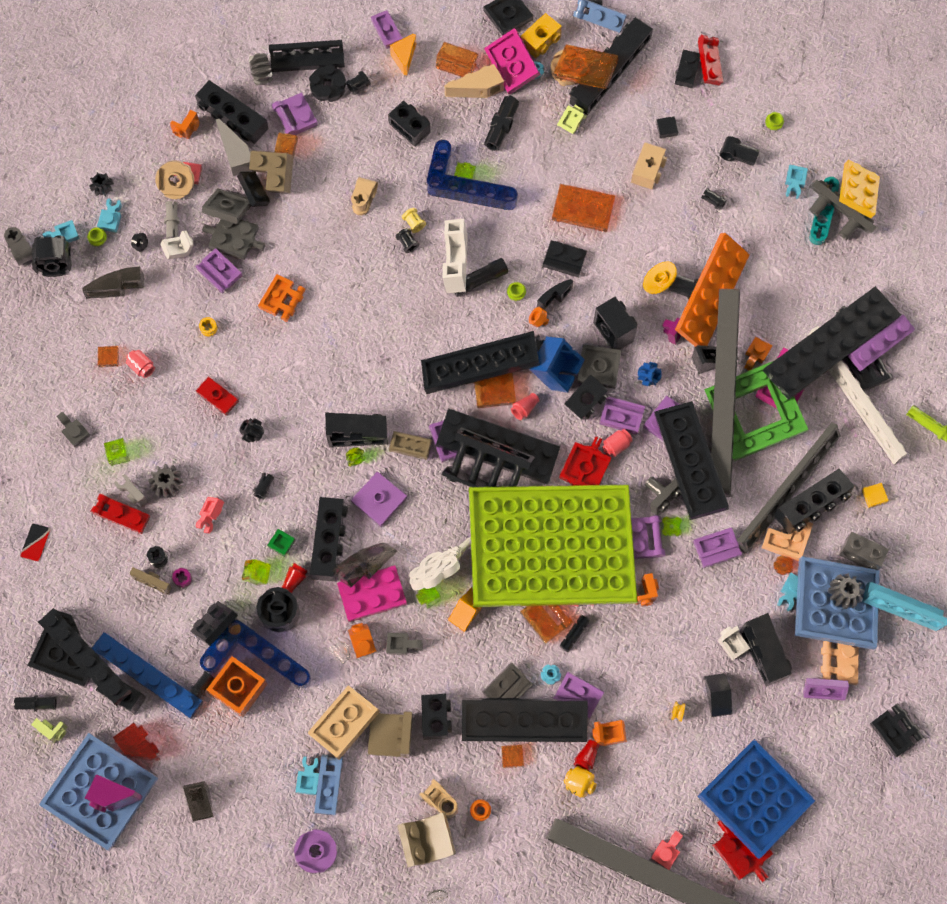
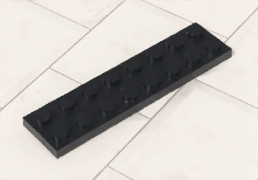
M875 286L766 366L763 372L782 394L790 400L898 319L901 314Z

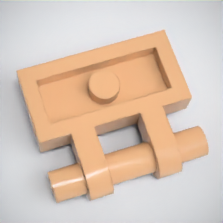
M823 641V648H821V655H823L821 673L823 674V679L831 680V675H836V680L848 681V684L857 685L859 647L836 643V649L831 648L832 642ZM831 656L836 657V667L831 666Z

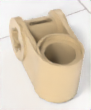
M358 177L351 196L352 209L356 215L362 216L369 211L372 200L377 192L378 182Z
M433 779L431 781L432 784L423 793L421 792L419 796L438 813H446L442 810L443 805L448 802L452 803L454 809L446 813L447 819L453 818L458 812L457 802Z

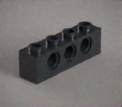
M208 80L195 95L197 106L202 111L209 112L215 120L220 119L233 132H238L247 142L251 141L255 144L269 129L267 119L211 80Z
M839 468L778 507L774 517L789 535L794 531L800 532L806 527V523L817 521L823 512H830L840 501H847L852 496L851 492L855 485Z
M319 498L310 568L311 580L336 582V576H340L341 564H338V558L343 554V544H340L341 537L345 536L346 525H343V517L347 518L348 506H345L344 499ZM329 517H336L337 521L330 524L327 522ZM327 536L335 537L331 543H326L324 540ZM325 555L333 557L328 563L323 562L322 558Z

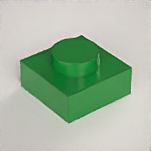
M277 529L267 546L285 557L296 540L287 533Z

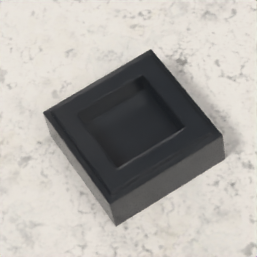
M675 116L656 119L660 138L678 136L679 132Z

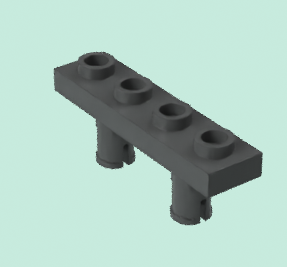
M815 180L809 186L819 196L809 209L812 214L818 217L824 208L831 204L848 218L849 221L838 233L842 238L848 240L857 228H861L867 234L875 230L876 226L873 225L874 221L871 218L863 217L858 211L839 202L840 193L836 191L833 193L828 189L830 186L825 181Z
M653 476L645 483V486L657 495L651 502V512L656 516L661 511L665 512L668 509L670 501L674 497L678 498L681 495L676 478L668 486H664Z

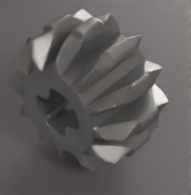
M257 53L250 56L249 66L254 83L256 85L270 83L273 78L267 55L265 53Z
M164 464L163 469L157 466V472L151 471L150 473L153 477L148 480L152 484L150 489L156 491L158 497L163 494L164 498H168L169 493L175 496L174 490H181L179 484L183 483V479L180 477L182 475L179 470L176 471L174 465L169 468L167 464Z
M849 573L844 576L840 574L830 582L829 585L831 587L828 589V593L832 594L830 600L836 601L835 606L841 604L843 609L848 607L854 608L857 603L862 601L861 596L864 594V590L860 589L862 583L856 582V576L850 578Z

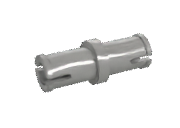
M175 201L165 202L166 218H164V223L166 224V239L178 237V224L180 221L177 217L178 203Z

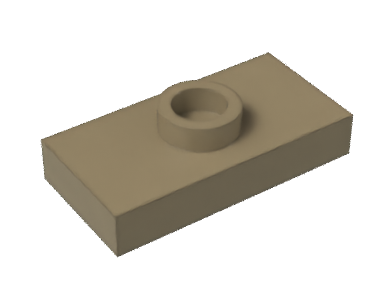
M393 431L389 451L428 460L432 440Z
M132 567L130 575L134 580L169 595L172 587L169 583L160 580L159 575L151 571L147 574Z

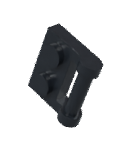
M848 356L844 359L853 377L859 381L863 391L893 380L892 374L888 373L880 357L873 361L881 375L880 377L877 376L871 364L859 371Z

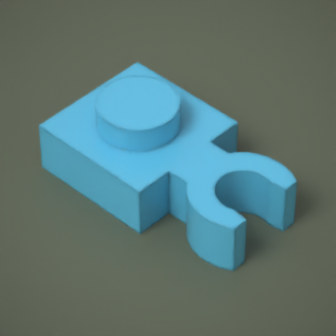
M789 164L785 184L790 186L786 190V197L789 196L791 191H794L796 199L799 198L801 188L805 186L808 168Z
M108 198L106 201L107 210H101L97 228L117 233L121 214L118 211H120L122 204L118 200L115 206H111L112 201Z
M72 220L54 226L55 232L47 231L43 233L44 238L57 235L64 236L69 243L80 239Z
M790 573L780 591L785 595L778 600L777 605L780 606L783 601H787L789 603L787 611L793 608V599L797 600V575Z
M303 757L302 765L305 770L304 772L298 771L295 792L297 794L316 795L319 773H314V770L317 769L319 761L315 758L314 764L308 766L307 757Z

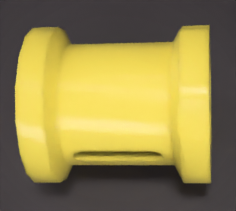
M410 208L402 215V219L410 225L412 233H417L426 226L425 220L419 217L416 208Z

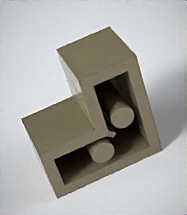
M251 151L249 170L267 173L266 190L290 194L294 156L288 153Z

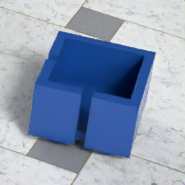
M546 336L538 352L540 365L531 367L529 370L550 390L568 393L575 377L559 373L578 374L585 359L576 350H572L573 347L564 338Z

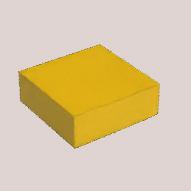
M882 483L862 489L868 508L882 505L889 501Z

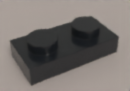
M683 49L675 85L693 88L700 53Z
M254 171L240 172L237 177L251 206H268L270 200L257 173Z

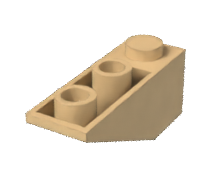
M495 64L484 66L479 71L468 73L464 77L452 80L444 85L446 97L488 98L504 91V80Z

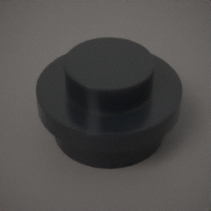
M145 233L133 235L131 239L132 248L142 252L148 246V239Z

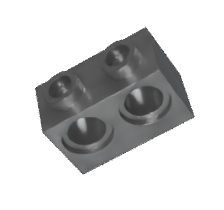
M851 532L846 538L839 556L865 568L879 570L889 549Z

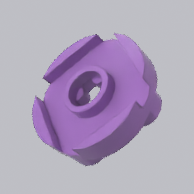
M315 829L301 835L295 844L294 854L296 861L306 872L312 874L324 873L336 860L337 845L331 835L323 830ZM320 846L321 855H317L315 858L312 857L313 853L310 852V849Z

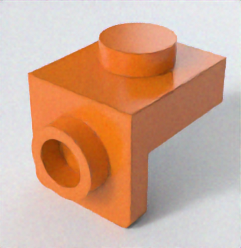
M193 110L188 112L182 124L173 120L170 122L173 134L187 139L198 129L200 124L197 112Z
M645 574L641 579L645 595L638 596L637 603L635 604H641L642 607L654 604L653 602L657 599V591L659 590L657 579L653 578V574Z
M358 623L348 630L357 658L376 652L367 624Z
M623 720L608 723L594 722L593 738L598 744L607 746L627 742Z

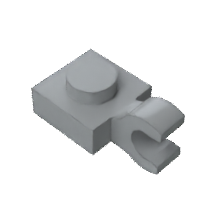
M122 475L126 480L125 484L119 485L117 481L114 482L118 490L128 491L127 497L134 505L138 503L143 507L148 503L144 495L133 485L127 475Z

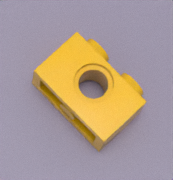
M545 13L520 37L529 54L536 59L540 55H544L550 45L560 40L562 26Z

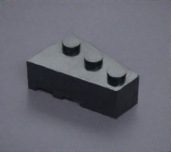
M325 412L326 438L329 448L388 445L386 416L382 414L365 415Z
M769 613L745 622L740 629V633L750 647L749 652L765 686L767 687L788 678L792 674V666L785 657L783 647L778 639Z

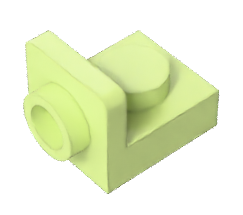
M568 105L557 125L575 134L583 118L585 119L587 116L583 114L584 110L577 105H574V107Z
M37 718L31 724L53 743L60 741L65 736L66 729L68 728L62 721L54 728L47 720L44 719L41 722Z

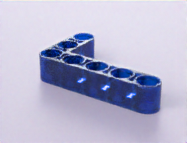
M447 140L436 142L427 176V191L430 195L503 210H513L517 206L518 193L513 187L447 175L452 158L451 144ZM433 183H438L439 185H438V186H433V185H431V184H433ZM455 186L457 189L452 190L450 187ZM469 190H475L476 192H475V193H470V192H468V191H469ZM492 193L494 196L489 197L487 194ZM506 197H512L513 199H512V200H507V199H505V198H506Z
M237 619L208 647L200 659V666L204 671L209 674L216 673L239 644L296 687L304 689L311 683V675L307 669ZM233 626H241V631L238 634H231ZM251 637L257 638V644L253 647L247 646V640ZM221 642L228 643V648L225 651L218 650V645ZM267 649L274 651V655L270 659L263 657V653ZM210 658L215 659V665L212 668H206V661ZM283 661L290 662V668L287 671L280 670V664ZM304 673L307 675L304 683L296 682L298 674Z

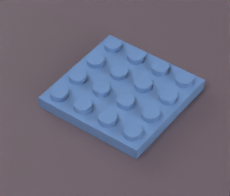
M801 556L798 567L795 636L876 649L878 608L864 603V594L861 596L862 601L857 603L854 608L848 607L843 609L841 604L835 606L836 601L830 600L832 594L828 593V589L831 587L829 585L830 582L837 575L841 574L844 576L849 573L850 578L856 576V582L862 583L860 589L864 590L865 593L868 582L879 585L880 570Z
M88 733L39 805L110 851L158 778ZM97 774L134 790L143 797L136 803L113 812L106 809L105 813L89 806L90 801L85 799V796Z

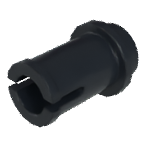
M709 188L704 191L703 194L705 195L701 197V199L714 205L715 209L719 208L720 210L727 201L724 198L725 196H719L709 190Z
M262 473L257 487L253 489V495L259 499L268 497V490L274 477L268 473L267 476L266 473Z
M204 671L196 684L191 686L190 693L199 699L201 696L204 697V692L215 678Z

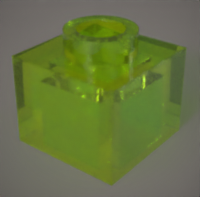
M457 162L454 184L473 188L476 166L467 162Z
M123 438L104 443L107 460L111 466L130 461L127 445Z
M256 559L245 560L242 580L255 585L267 584L271 565Z
M435 587L417 590L418 594L415 595L420 605L424 604L427 609L441 601V596Z

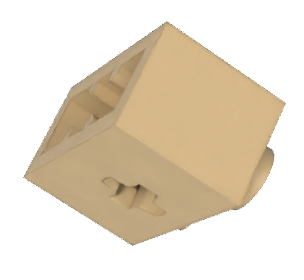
M644 142L632 174L631 183L653 189L654 183L658 184L661 177L660 167L664 168L667 157L664 156L666 149Z

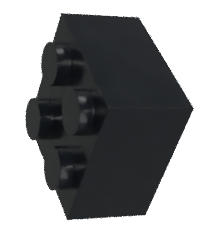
M615 296L596 307L593 323L611 349L620 350L634 342L637 322L633 316H629L626 312V306L622 301H618Z

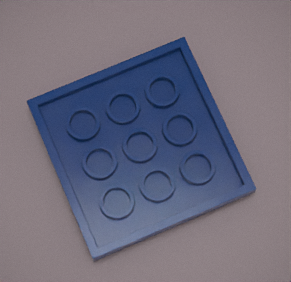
M755 739L697 796L758 859L815 802L814 798Z

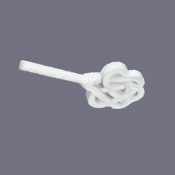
M471 537L459 546L452 547L443 553H432L424 558L420 566L414 568L409 574V582L413 590L435 587L442 580L455 574L460 569L458 560H460L462 553L471 546Z

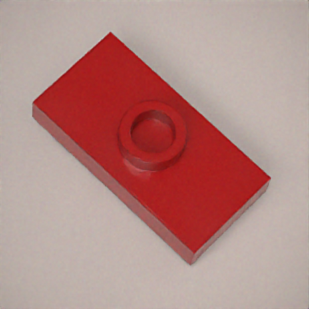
M209 376L196 390L198 395L224 415H227L239 402L235 396Z

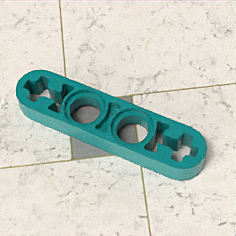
M835 177L825 178L824 181L827 184H832L833 188L831 191L833 193L835 191L838 192L839 181ZM832 205L826 206L819 214V216H825L827 222H819L817 216L814 215L809 234V240L814 245H822L828 236L834 211ZM818 228L822 229L820 239L816 238Z

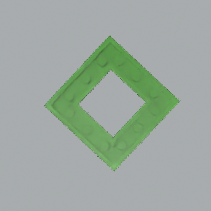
M770 363L736 376L735 399L768 387L781 420L744 434L735 412L734 461L809 431L795 397L788 400L763 372L764 368ZM711 386L704 390L713 409L714 386Z

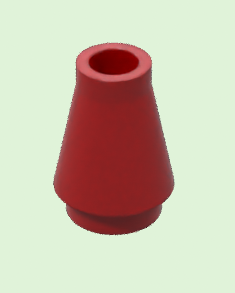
M293 563L292 567L289 566L281 588H286L292 593L307 577V570Z
M589 739L587 744L574 758V766L582 767L588 771L593 769L600 745L596 741Z

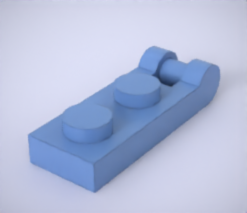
M589 0L577 1L578 7L577 10H574V17L621 33L626 14ZM585 7L590 8L588 14L584 13Z
M325 754L321 756L315 814L336 816L343 756L340 760ZM327 766H335L334 772L327 771Z

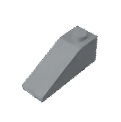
M217 119L216 123L233 176L238 175L240 172L252 171L249 170L251 152L248 145L220 119Z

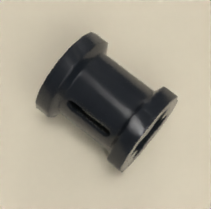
M359 71L356 77L346 81V85L356 95L365 85L369 86L370 81L363 71Z
M410 228L402 229L396 234L395 238L401 242L405 253H411L419 247V242L415 241L411 235Z
M154 546L147 551L148 560L153 567L163 568L166 566L168 556L163 548ZM159 554H160V555H161V558H156V560H155L154 557H155V556L158 557Z

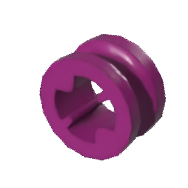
M179 568L174 571L172 579L177 587L185 588L190 585L192 576L187 569ZM184 573L187 579L180 583L177 577Z

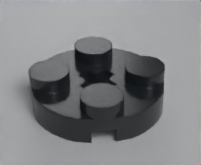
M327 64L324 67H320L309 77L310 91L316 99L333 102L344 95L346 87L345 76L341 70L333 65ZM330 81L331 86H323L325 84L324 82Z

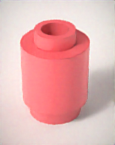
M133 350L126 357V364L140 377L147 378L155 370L153 362L141 350Z
M625 429L618 430L603 441L604 446L602 448L608 456L616 457L628 448L633 440Z

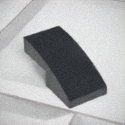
M569 279L547 290L537 300V307L545 310L554 298L561 303L573 289L574 281Z

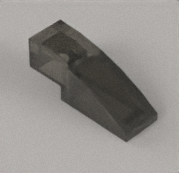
M140 266L116 270L93 280L84 286L82 291L86 299L125 296V289L144 288V273Z
M385 542L375 544L354 553L332 571L339 581L351 588L363 576L370 579L397 550Z

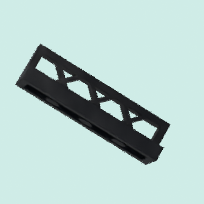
M342 40L269 45L272 72L314 70L327 64H331L335 68L345 67Z

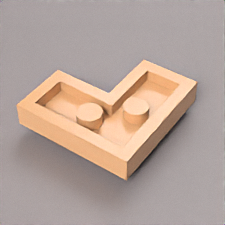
M806 523L807 525L800 532L794 531L790 535L768 528L762 549L799 561V558L803 556L813 523Z

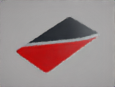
M33 523L20 557L38 562L51 529Z

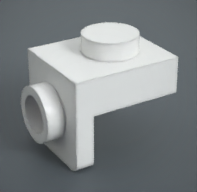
M182 231L180 237L162 240L161 246L167 259L170 260L189 256L193 247V240L189 237L187 231Z
M729 626L720 633L722 636L718 640L732 661L750 649L738 632V626L733 629Z

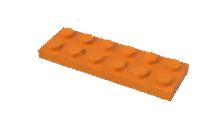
M720 233L675 328L680 335L695 347L697 345L708 346L718 324L719 289L735 288L750 255L726 233Z

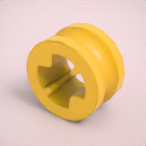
M206 317L200 321L199 328L204 336L211 337L216 334L217 325L213 318ZM211 324L212 329L209 328L207 331L204 326Z
M677 701L674 702L671 720L677 718L682 722L685 703L680 705Z

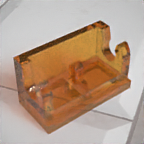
M444 42L437 54L436 68L464 77L466 74L474 72L478 53Z

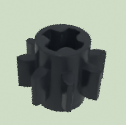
M97 172V175L90 178L93 184H90L89 187L91 191L95 192L96 196L100 194L106 197V194L113 191L110 185L114 183L107 173L103 175Z
M256 418L244 420L239 429L243 435L241 439L248 443L259 441L264 434V429L261 426L262 422Z

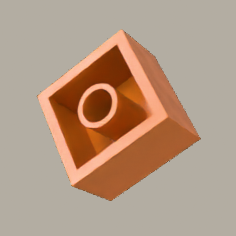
M231 656L206 690L210 695L243 718L268 684L264 678Z

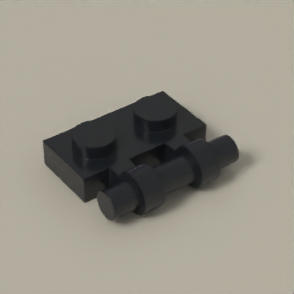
M897 703L891 707L896 714L894 717L887 710L870 723L895 757H898L914 745L909 739L910 736H913L917 742L924 738L919 731L918 725H914L907 716L908 712ZM899 720H901L904 726L908 729L906 732H904L897 723Z

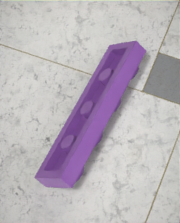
M902 315L848 357L858 370L861 371L912 333L915 328Z

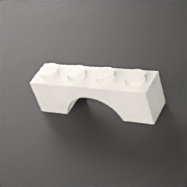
M464 219L445 220L444 235L447 258L446 263H443V282L446 293L466 292L468 234Z

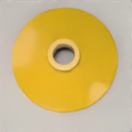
M662 262L655 265L648 271L643 280L644 290L649 294H658L665 291L676 279V266L671 262Z

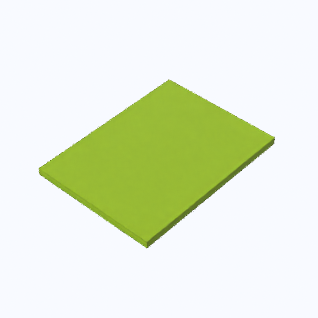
M629 485L469 487L473 607L637 603Z

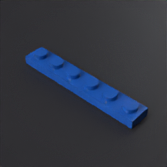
M105 632L93 645L92 649L188 718L191 719L202 705V700Z

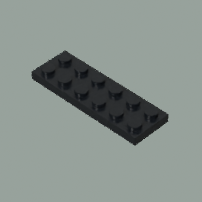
M534 331L421 360L424 390L426 394L539 366L540 360Z
M693 401L654 411V416L689 520L729 510V505Z
M448 408L435 445L436 447L457 453L460 444L454 438L456 432L462 427L535 457L529 470H523L521 476L547 485L549 484L560 446ZM471 446L467 447L465 456L476 460L478 455L477 449ZM487 454L483 463L495 466L496 456ZM507 461L504 462L502 469L513 473L515 466Z
M462 698V741L587 742V699Z

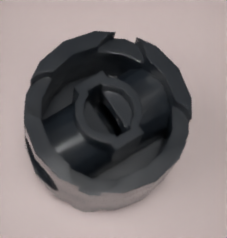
M64 236L36 237L32 244V269L35 273L38 274L39 271L42 272V276L58 277L65 275L66 270H71V246Z
M281 587L266 590L259 597L256 606L257 615L264 627L278 633L294 628L300 614L299 605L294 595L286 588Z

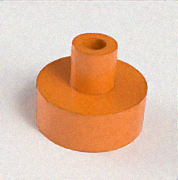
M536 307L529 316V323L535 327H540L542 324L546 326L549 323V319L546 318L547 311L541 307Z

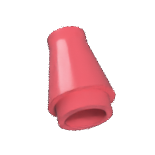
M531 393L514 403L511 412L518 420L526 419L540 400L535 393Z

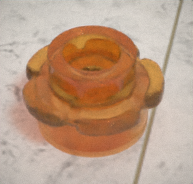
M783 555L777 557L773 565L776 572L780 575L791 573L794 568L792 566V559Z

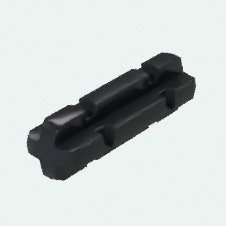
M580 615L577 624L573 625L566 635V639H563L560 644L562 650L569 652L573 647V643L575 644L584 631L583 628H586L590 622L586 616Z

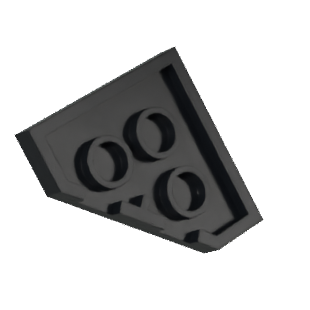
M56 610L81 636L74 617ZM44 629L27 666L86 688L90 678Z

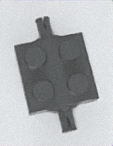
M220 219L216 227L204 224L202 232L212 234L209 249L214 250L216 248L224 254L245 260L248 252L253 247L262 251L265 248V243L255 240L259 229L257 224L240 220L235 224Z

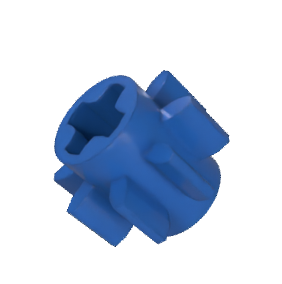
M644 362L638 369V380H642V385L655 386L661 380V368H657V363Z

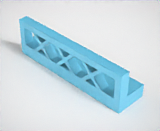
M868 582L866 584L863 597L864 603L934 631H938L947 625V618L943 617V610L876 583Z

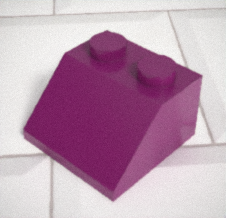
M96 774L85 799L90 801L89 806L105 813L106 809L113 812L136 803L143 796L134 790Z

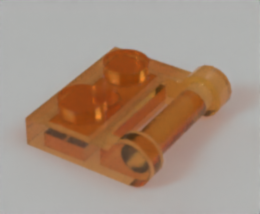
M552 605L549 608L562 622L560 625L554 622L542 606H526L520 611V614L545 645L574 623L558 605Z

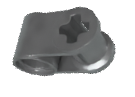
M16 227L8 228L4 233V238L17 264L20 266L32 260V248L21 231Z

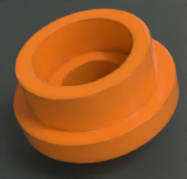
M476 800L470 807V814L475 820L484 821L491 814V806L485 800ZM478 807H483L485 812L478 814L476 810Z

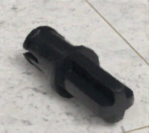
M34 695V697H16L14 699V709L34 710V712H37V710H56L57 708L56 696L38 697V695Z

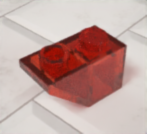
M133 722L113 737L124 755L129 758L156 762L160 760V757L157 755L160 750L154 742L149 743L146 739L148 733L142 725L138 727Z

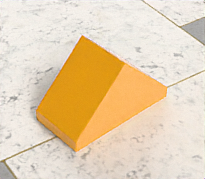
M411 34L390 45L391 56L404 75H408L417 45L416 34Z
M470 588L459 599L448 621L464 632L483 608L473 607V588Z

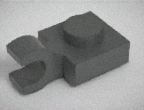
M63 411L57 415V418L65 427L61 432L74 447L90 436L89 432L77 419L71 422Z
M388 633L386 654L407 655L408 649L422 651L423 642L422 640H408V633Z

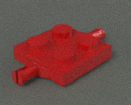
M595 436L591 446H584L575 442L559 479L570 483L572 486L600 485L612 458L598 450L602 439L599 438L598 440V437Z
M719 820L717 824L724 834L719 841L713 844V847L738 880L755 872L761 882L769 878L761 866L766 859L773 855L772 851L769 849L758 859Z

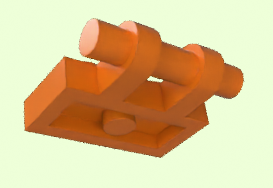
M276 274L258 307L274 316L277 315L279 310L284 312L281 319L287 322L290 316L294 315V309L298 302H301L304 298L303 294L306 289L299 286L297 291L292 289L294 286L293 281ZM287 296L292 298L288 305L284 304Z

